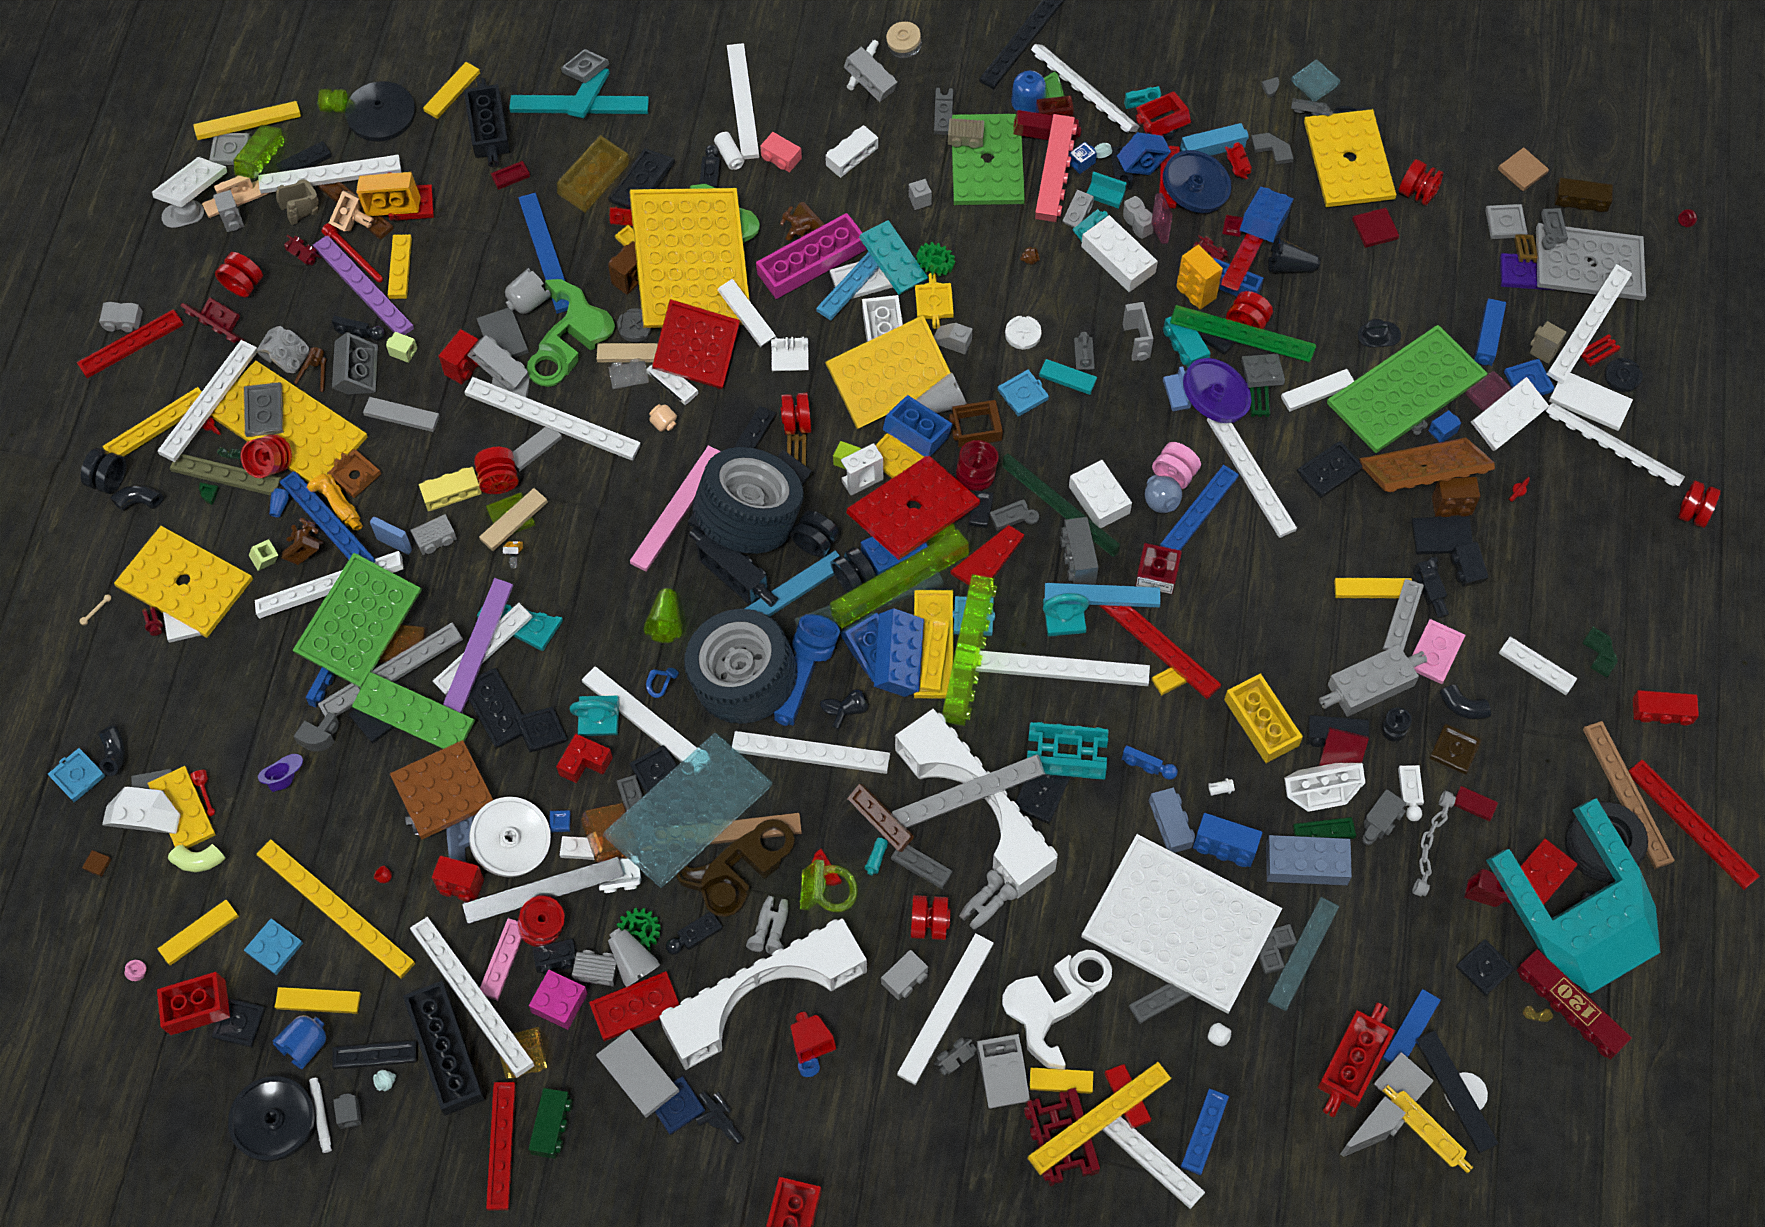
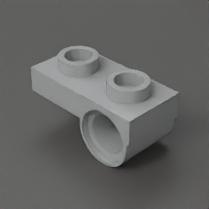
M1077 190L1062 222L1073 228L1080 224L1086 214L1090 212L1094 197Z

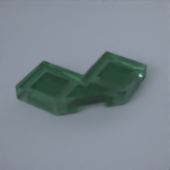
M1592 627L1582 644L1599 653L1590 668L1608 678L1618 662L1617 655L1614 653L1611 637Z

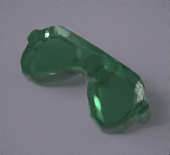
M220 447L217 452L222 457L231 459L241 458V450L238 449L234 450L231 448L229 452Z

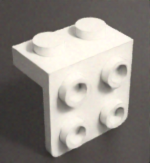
M638 856L620 859L624 876L600 883L599 890H604V893L615 892L619 887H624L625 890L637 888L636 886L641 882Z

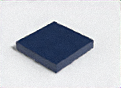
M683 1076L673 1082L679 1092L654 1111L669 1135L705 1113V1109Z

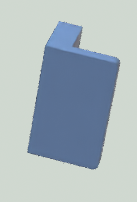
M1183 366L1179 367L1178 374L1163 377L1172 411L1191 407V402L1187 398L1183 387V376L1185 373Z

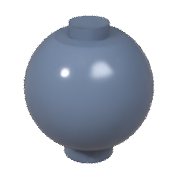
M1154 475L1150 477L1145 489L1146 503L1152 510L1158 513L1174 511L1182 500L1180 484L1169 476Z

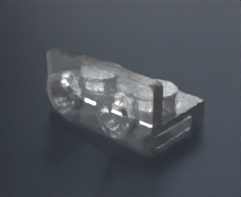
M640 358L630 360L629 364L616 362L612 363V367H608L613 389L649 383L645 361H641Z

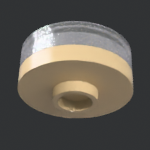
M899 22L890 27L887 32L888 48L893 55L907 58L915 55L920 50L922 45L921 34L915 24Z

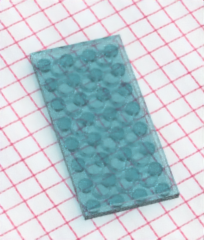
M714 733L604 831L603 836L662 888L772 786V782L718 734Z

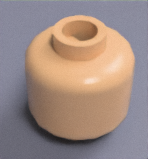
M658 404L649 413L650 422L660 432L666 429L670 431L676 426L675 420L677 415L668 405Z

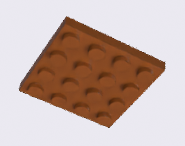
M463 740L390 773L421 840L476 815L482 807L493 801Z

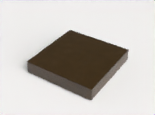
M1445 724L1429 759L1466 775L1482 740Z

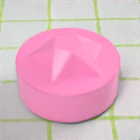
M140 960L129 961L125 966L124 973L126 978L131 981L143 979L146 974V965Z

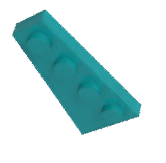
M506 604L501 618L513 608L511 605ZM528 611L533 618L513 636L544 651L563 622V618L547 616V614L541 612L534 613Z

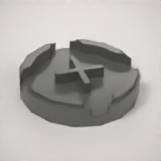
M639 308L627 310L626 313H622L617 321L618 332L627 341L640 342L647 339L653 331V328H643L642 310Z

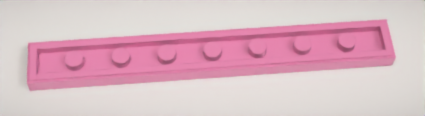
M708 445L631 558L630 564L646 572L648 571L692 506L706 464L711 457L721 451Z

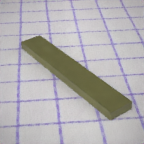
M181 454L170 466L171 472L271 495L275 488L279 489L280 481L282 480L280 477L272 475L264 478H255L249 475L243 468Z

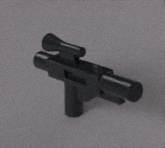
M705 1091L702 1092L699 1098L710 1112L696 1118L698 1125L701 1126L708 1122L712 1127L720 1128L729 1140L733 1139L737 1145L742 1143L744 1138L735 1129L732 1120L729 1121L724 1114L725 1111L730 1113L732 1110L724 1102L720 1092L713 1096L719 1102L717 1104Z

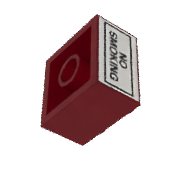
M1144 543L1135 586L1159 587L1160 592L1173 594L1182 551Z

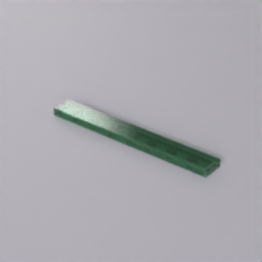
M1007 453L1003 457L1002 466L1067 520L1086 517ZM1088 519L1092 540L1112 557H1115L1119 553L1120 544Z

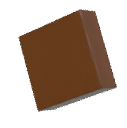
M92 850L82 868L85 871L102 877L112 859Z

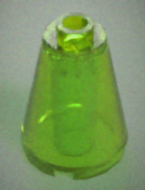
M669 588L658 592L644 624L645 635L649 634L654 641L670 643L673 642L674 638L678 637L679 639L682 634L677 594Z

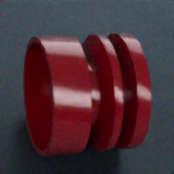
M973 440L962 446L958 458L956 478L967 489L981 491L992 485L999 459L995 447L981 440Z

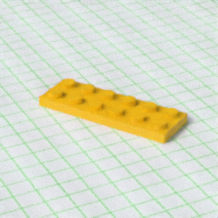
M915 590L914 616L923 618L924 624L919 692L914 693V698H953V590ZM931 617L950 620L940 693L920 690Z

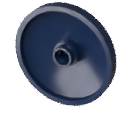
M1195 150L1178 152L1169 159L1163 170V183L1166 191L1176 203L1190 211L1198 213L1216 211L1225 204L1230 196L1231 180L1226 169L1219 161L1206 153Z

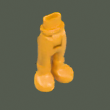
M331 474L318 475L307 484V489L310 492L318 491L327 497L335 514L341 521H345L346 526H350L353 530H360L363 527L354 506L348 503L341 488L335 483Z

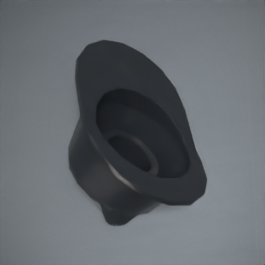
M1372 319L1360 327L1358 339L1367 347L1393 346L1400 341L1401 331L1391 322Z

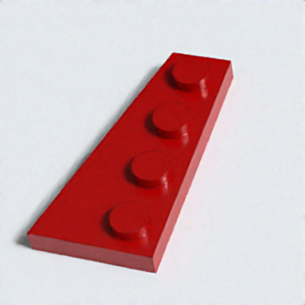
M1008 525L953 568L950 574L983 593L1024 539V534Z

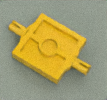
M930 273L928 274L929 283L915 285L917 318L923 315L925 319H932V327L936 329L937 324L938 329L940 328L939 319L953 318L951 283L936 282V274L934 273L932 279V274Z

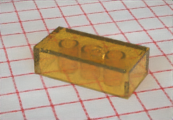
M600 135L557 182V194L583 212H586L628 166V153Z

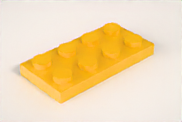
M185 766L148 782L150 789L163 791L175 809L180 813L176 834L169 833L175 847L183 845L188 849L216 835Z

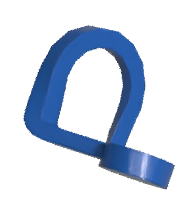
M667 668L666 671L651 670L646 682L648 693L654 698L663 696L670 678H677L679 672L674 668ZM656 674L667 676L660 693L654 692L651 685Z

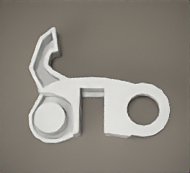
M1095 950L1079 952L1073 958L1068 955L1054 966L1053 972L1068 996L1056 1003L1053 1002L1038 976L1016 980L1006 988L1002 995V1005L1006 1014L1024 1024L1027 1050L1048 1069L1065 1070L1066 1065L1059 1047L1051 1048L1044 1041L1051 1025L1077 1011L1096 992L1105 989L1111 980L1112 968L1109 960ZM1085 960L1097 961L1103 968L1102 978L1096 982L1084 981L1078 974L1079 964Z

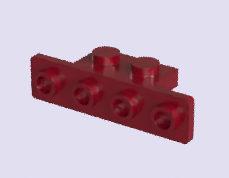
M209 297L202 312L191 305L181 304V307L186 309L185 313L192 317H199V322L207 326L210 324L215 332L226 334V339L233 343L240 342L241 340L245 341V339L232 332L241 315L217 300Z

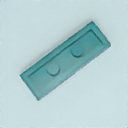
M1048 359L1045 360L1039 373L1041 378L1089 395L1097 381L1096 376Z

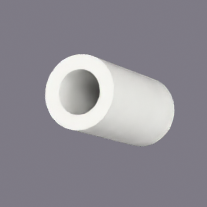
M729 132L719 133L714 138V142L727 166L731 170L741 168L744 158Z

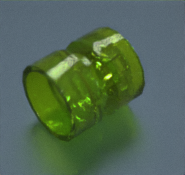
M331 89L319 90L318 105L321 112H331L333 109L335 112H345L348 102L346 90L335 89L333 92Z

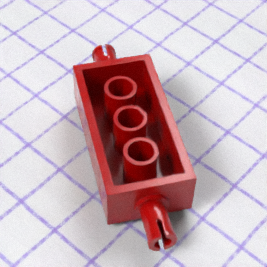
M1376 1003L1370 1017L1358 1010L1356 1011L1318 1086V1089L1331 1095L1323 1109V1112L1328 1114L1332 1107L1329 1115L1331 1117L1336 1116L1342 1102L1354 1108L1357 1107L1395 1032L1394 1029L1382 1024L1388 1012V1008L1385 1005L1381 1012H1379L1383 1004Z

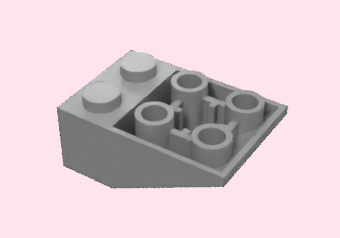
M1019 1034L977 1041V1053L988 1108L1019 1104L1030 1100Z

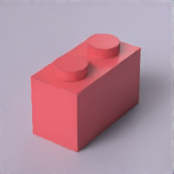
M774 132L760 146L763 159L774 163L778 168L784 169L789 173L802 159L799 146Z

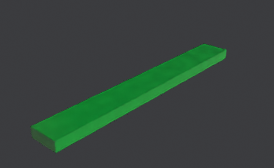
M1178 305L1175 306L1170 319L1171 324L1310 362L1316 348L1314 343Z

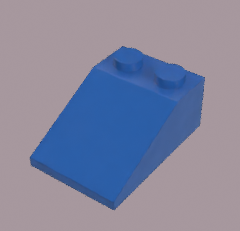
M870 613L840 632L848 649L872 682H874L879 624L878 613Z

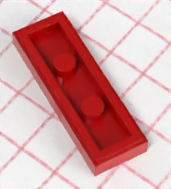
M1124 1064L1105 1071L1106 1079L1113 1093H1116L1132 1081ZM1143 1101L1124 1114L1131 1129L1151 1121Z

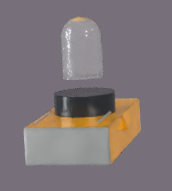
M508 541L503 546V554L510 556L519 555V552L523 549V542ZM509 557L510 567L516 568L517 557Z

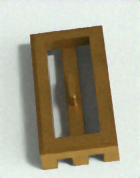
M1515 234L1514 241L1519 262H1523V259H1526V262L1533 260V262L1537 263L1538 255L1534 236ZM1526 239L1529 240V245H1530V249H1531V254H1529L1528 243H1527Z
M795 434V436L787 435V453L791 455V441H795L794 458L797 460L799 441H802V464L806 466V434H802V436H799V434Z

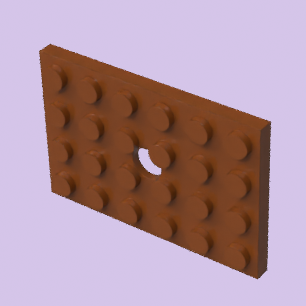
M1467 438L1359 458L1363 469L1388 492H1394L1404 487L1413 488L1419 484L1428 485L1439 480L1449 481L1454 477H1468L1474 473L1484 474L1489 470L1495 469L1494 462Z

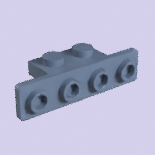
M476 815L446 828L449 858L466 862L465 848L470 846L469 832Z

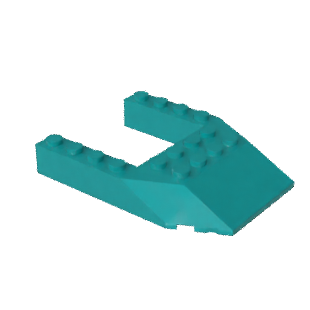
M1597 798L1583 803L1573 809V812L1612 874L1615 882L1557 916L1550 917L1510 849L1503 850L1486 860L1541 953L1573 983H1576L1590 994L1660 953L1655 903L1640 868Z

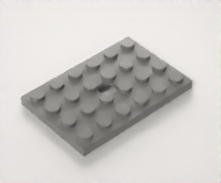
M1537 224V287L1597 295L1617 264L1632 273L1618 297L1644 300L1646 298L1643 236L1565 227L1568 240L1563 243H1557L1553 249H1547L1542 245V239L1547 236L1544 224ZM1591 258L1596 263V267L1590 268L1586 266L1584 259Z

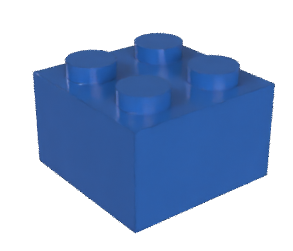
M1137 132L1129 143L1122 148L1117 157L1125 172L1151 175L1171 151L1163 136Z

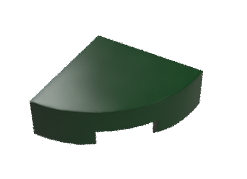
M201 482L199 484V491L203 500L213 505L219 491L218 486Z

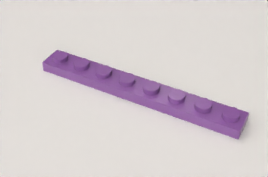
M328 235L313 244V247L317 249L322 258L393 332L406 335L414 329L413 324Z

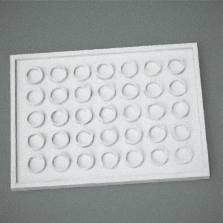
M1137 834L1081 937L1229 1014L1282 908Z

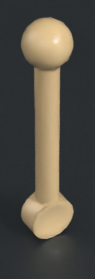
M105 595L104 600H102L86 617H82L80 619L81 625H87L88 620L106 602L111 601V596Z

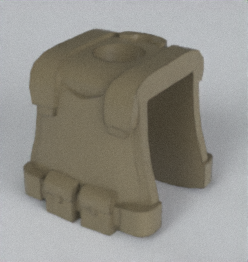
M301 179L291 185L277 186V202L281 210L287 208V216L291 225L297 224V221L305 216L314 215L318 212L319 202L317 194L306 179Z

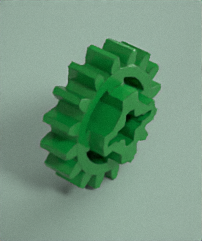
M933 242L930 245L925 243L924 246H920L916 255L918 258L917 263H921L920 268H925V272L931 271L932 275L937 273L938 276H941L942 273L947 275L948 272L952 271L955 264V256L950 255L952 251H947L946 246L940 247V243L934 245Z
M634 908V913L632 914L626 911L627 917H620L622 923H617V928H620L622 931L630 923L627 931L643 947L650 950L651 943L657 944L655 937H660L658 930L661 927L660 924H657L658 918H652L653 913L651 911L646 914L645 908L641 912ZM639 928L642 931L638 933V931H635V929ZM651 928H652V932H651L650 936L647 937L648 932H650V931H651Z

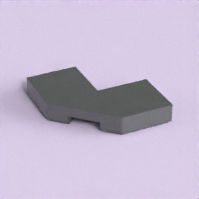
M1270 133L1251 135L1254 153L1272 151L1275 164L1293 162V155L1288 143Z
M1290 924L1274 928L1268 935L1258 955L1264 975L1285 968L1279 950L1297 944Z

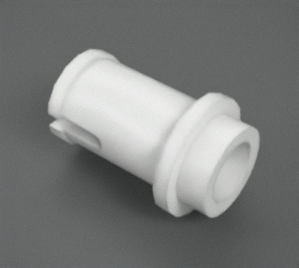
M1226 778L1225 781L1208 784L1211 796L1227 792L1231 794L1232 791H1235L1232 779L1228 780Z

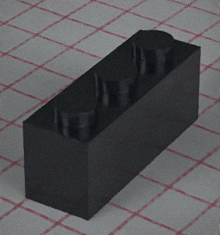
M1309 715L1307 721L1306 744L1313 747L1324 746L1329 727L1369 738V720Z

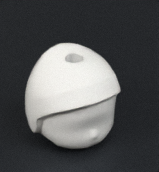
M1216 1023L1210 1028L1208 1039L1217 1046H1224L1230 1040L1231 1030L1221 1023Z

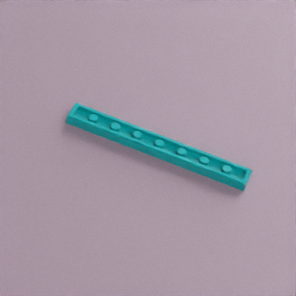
M511 95L510 113H567V109L575 96ZM596 96L587 113L648 114L649 97Z

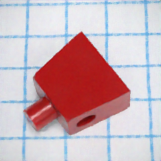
M800 1012L796 1015L797 1023L791 1025V1031L799 1064L836 1050L833 1035L818 1015L808 1017L806 1012Z

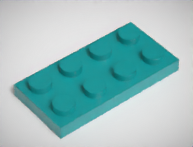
M889 220L860 234V240L898 295L928 279Z

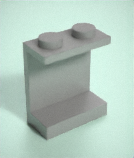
M1144 302L1125 305L1123 328L1124 330L1138 328L1141 336L1134 340L1132 361H1143L1150 358L1153 344V335Z

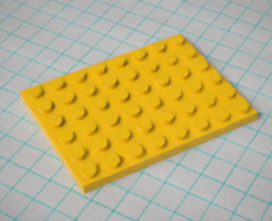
M737 188L630 190L643 328H660L663 326L670 299L739 320L717 291L720 286L733 279L749 300Z

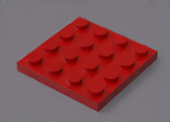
M670 299L651 368L722 389L740 320Z

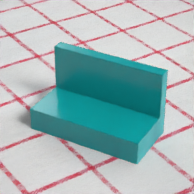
M1093 172L1087 194L1092 195L1095 201L1119 209L1125 196L1127 183Z

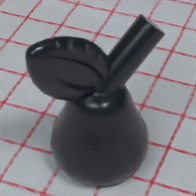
M854 689L849 692L841 703L835 699H825L820 702V706L825 713L837 715L832 727L839 730L845 715L863 714L868 710L869 703L861 690Z

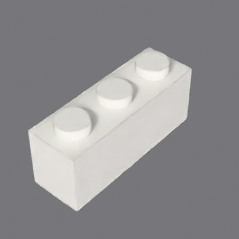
M863 125L861 128L856 129L847 139H843L838 146L827 152L826 166L841 178L878 149V137Z

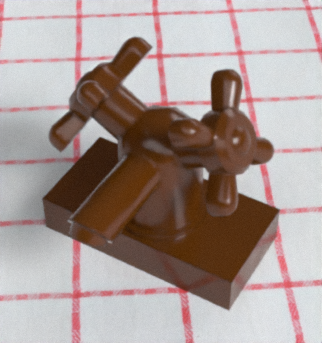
M804 202L798 204L793 215L790 214L793 209L790 206L783 213L782 220L780 221L782 226L786 220L791 222L792 226L786 236L788 241L792 240L795 234L803 237L805 236V231L809 234L825 225Z
M303 517L300 518V521L304 524L302 526L303 529L297 530L295 525H291L292 533L286 540H294V543L282 552V559L297 565L319 550V546L324 544L322 540L309 535L311 530L318 534L319 531L315 528L316 523L306 521Z

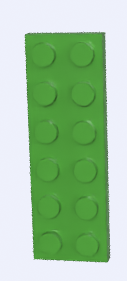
M371 672L368 674L352 705L356 710L442 749L462 740L465 742L475 722L474 719Z

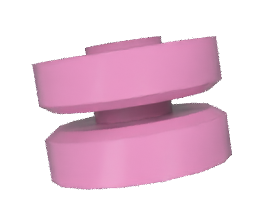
M1169 442L1162 450L1161 455L1153 462L1152 468L1156 475L1174 478L1180 484L1181 489H1184L1191 482L1192 477L1199 471L1201 462L1190 448L1177 442Z

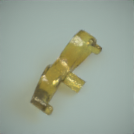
M1527 1006L1523 1011V1015L1532 1020L1547 1022L1553 1018V1014H1551L1549 1009L1536 1013L1532 1006Z

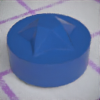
M817 1058L801 1064L798 1063V1068L802 1076L812 1077L819 1072L820 1065Z

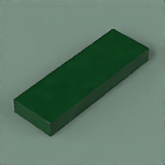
M1352 817L1297 823L1292 826L1295 837L1353 839L1356 837Z

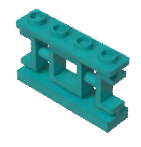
M1031 722L1028 741L1038 742V750L1028 751L1027 758L1039 755L1045 774L1105 780L1107 758L1097 757L1098 747L1107 748L1109 730L1099 727L1088 728ZM1043 738L1054 739V744L1042 743ZM1082 741L1093 742V747H1082ZM1058 744L1077 745V755L1058 753ZM1042 751L1053 752V757L1041 756ZM1081 754L1093 755L1092 761L1081 760Z

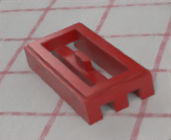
M1608 334L1587 346L1581 357L1591 367L1618 352L1621 347L1616 345V341L1614 339L1611 340V335ZM1609 347L1612 348V349L1606 351L1605 353L1599 355L1598 357H1596V358L1590 360L1591 357H1593V356H1595V355L1601 353V352L1604 351L1605 349H1607V348H1609Z

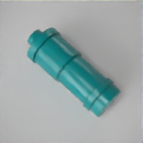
M877 838L872 853L865 865L867 874L873 875L879 872L884 852L887 849V840Z

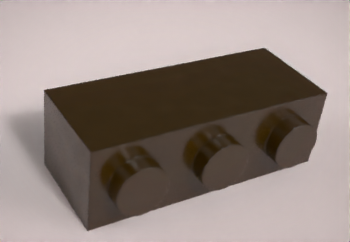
M1559 178L1555 187L1554 205L1608 212L1612 203L1613 185Z

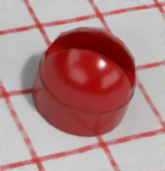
M385 866L379 867L374 874V879L380 883H388L392 877L391 871Z

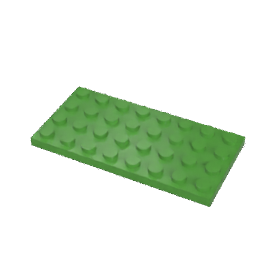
M1437 325L1327 400V404L1377 453L1485 379L1488 373Z

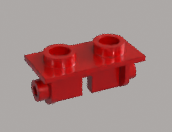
M1237 142L1233 145V148L1226 146L1227 158L1232 163L1234 174L1247 180L1246 174L1251 173L1252 167L1248 157L1245 156L1246 152L1243 145Z
M617 206L615 208L610 207V224L633 226L631 209L618 208Z

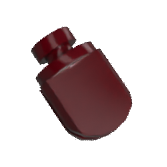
M152 606L150 611L154 621H151L147 609H143L142 612L146 621V631L150 632L151 636H157L161 634L163 624L158 619L154 606Z

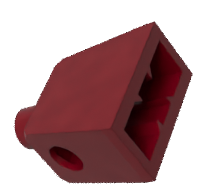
M1481 869L1468 879L1464 898L1492 907H1497L1503 902L1512 904L1494 873Z

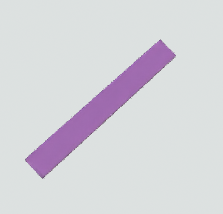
M494 578L443 703L444 706L462 714L512 591L513 584Z

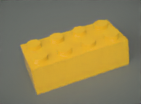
M1261 673L1227 690L1225 702L1265 763L1300 745L1303 736Z

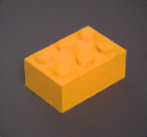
M411 172L359 176L356 192L366 215L418 213L420 194Z
M1198 244L1182 255L1177 288L1189 298L1193 305H1196L1201 310L1217 298L1223 268Z

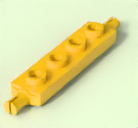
M1389 1084L1385 1086L1382 1091L1391 1098L1394 1104L1406 1112L1402 1118L1405 1123L1450 1167L1459 1165L1466 1173L1470 1172L1473 1166L1464 1159L1467 1151L1405 1091L1396 1093Z

